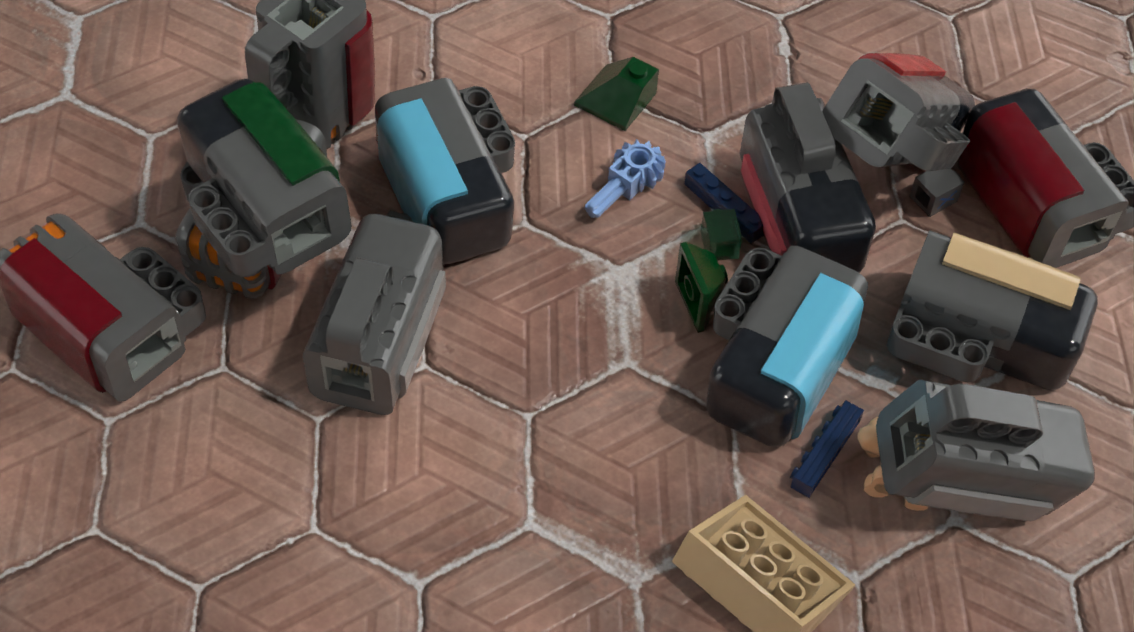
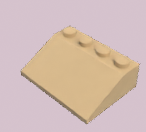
M747 495L742 496L689 530L672 560L687 577L694 580L715 601L722 604L753 632H812L855 587L851 580Z

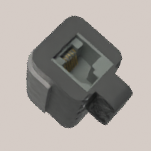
M369 214L359 222L303 352L308 389L315 397L323 401L375 414L389 415L393 412L397 399L405 396L446 289L442 239L435 228L381 214Z
M920 379L883 408L877 419L876 433L885 490L891 495L904 496L907 502L911 504L1031 522L1041 516L1050 514L1090 488L1095 480V469L1085 422L1080 411L1072 406L1039 401L1030 395L968 384L949 385Z

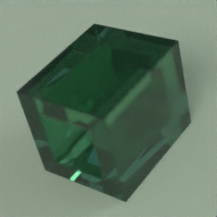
M716 209L703 212L700 232L704 249L714 253L717 261L738 259L742 236L735 209Z

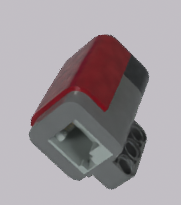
M1026 88L978 103L972 108L962 132L970 142L959 157L958 167L1024 257H1032L1035 261L1057 268L1101 252L1108 246L1115 234L1134 227V180L1106 146L1095 142L1083 145L1041 92L1036 89Z

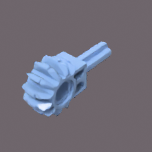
M637 139L633 145L624 142L622 149L616 150L613 165L609 167L608 183L585 204L584 208L591 218H598L621 195L631 200L639 191H643L644 186L653 189L656 182L661 181L664 176L666 161L664 156L661 155L660 147L651 148L650 141L640 144Z

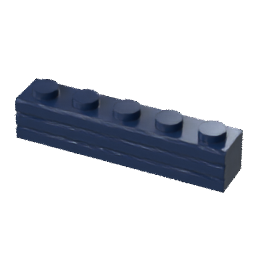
M698 163L686 171L684 185L735 230L736 222L738 233L750 244L764 236L763 224L759 214L705 166Z
M847 400L844 401L842 406H836L832 413V417H834L832 421H826L822 428L823 434L821 437L817 435L811 445L813 447L811 452H805L801 459L802 465L800 468L796 466L791 473L792 483L790 488L808 498L811 497L860 423L864 412L862 408L851 404Z

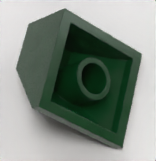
M635 57L607 64L575 100L574 106L626 131L656 95L659 69Z
M683 242L680 243L675 283L697 333L705 330L713 316L716 300L724 290L725 284L728 283V275L724 265H719L714 253L691 243Z

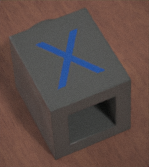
M952 169L926 171L915 177L909 197L931 217L958 202L964 181Z

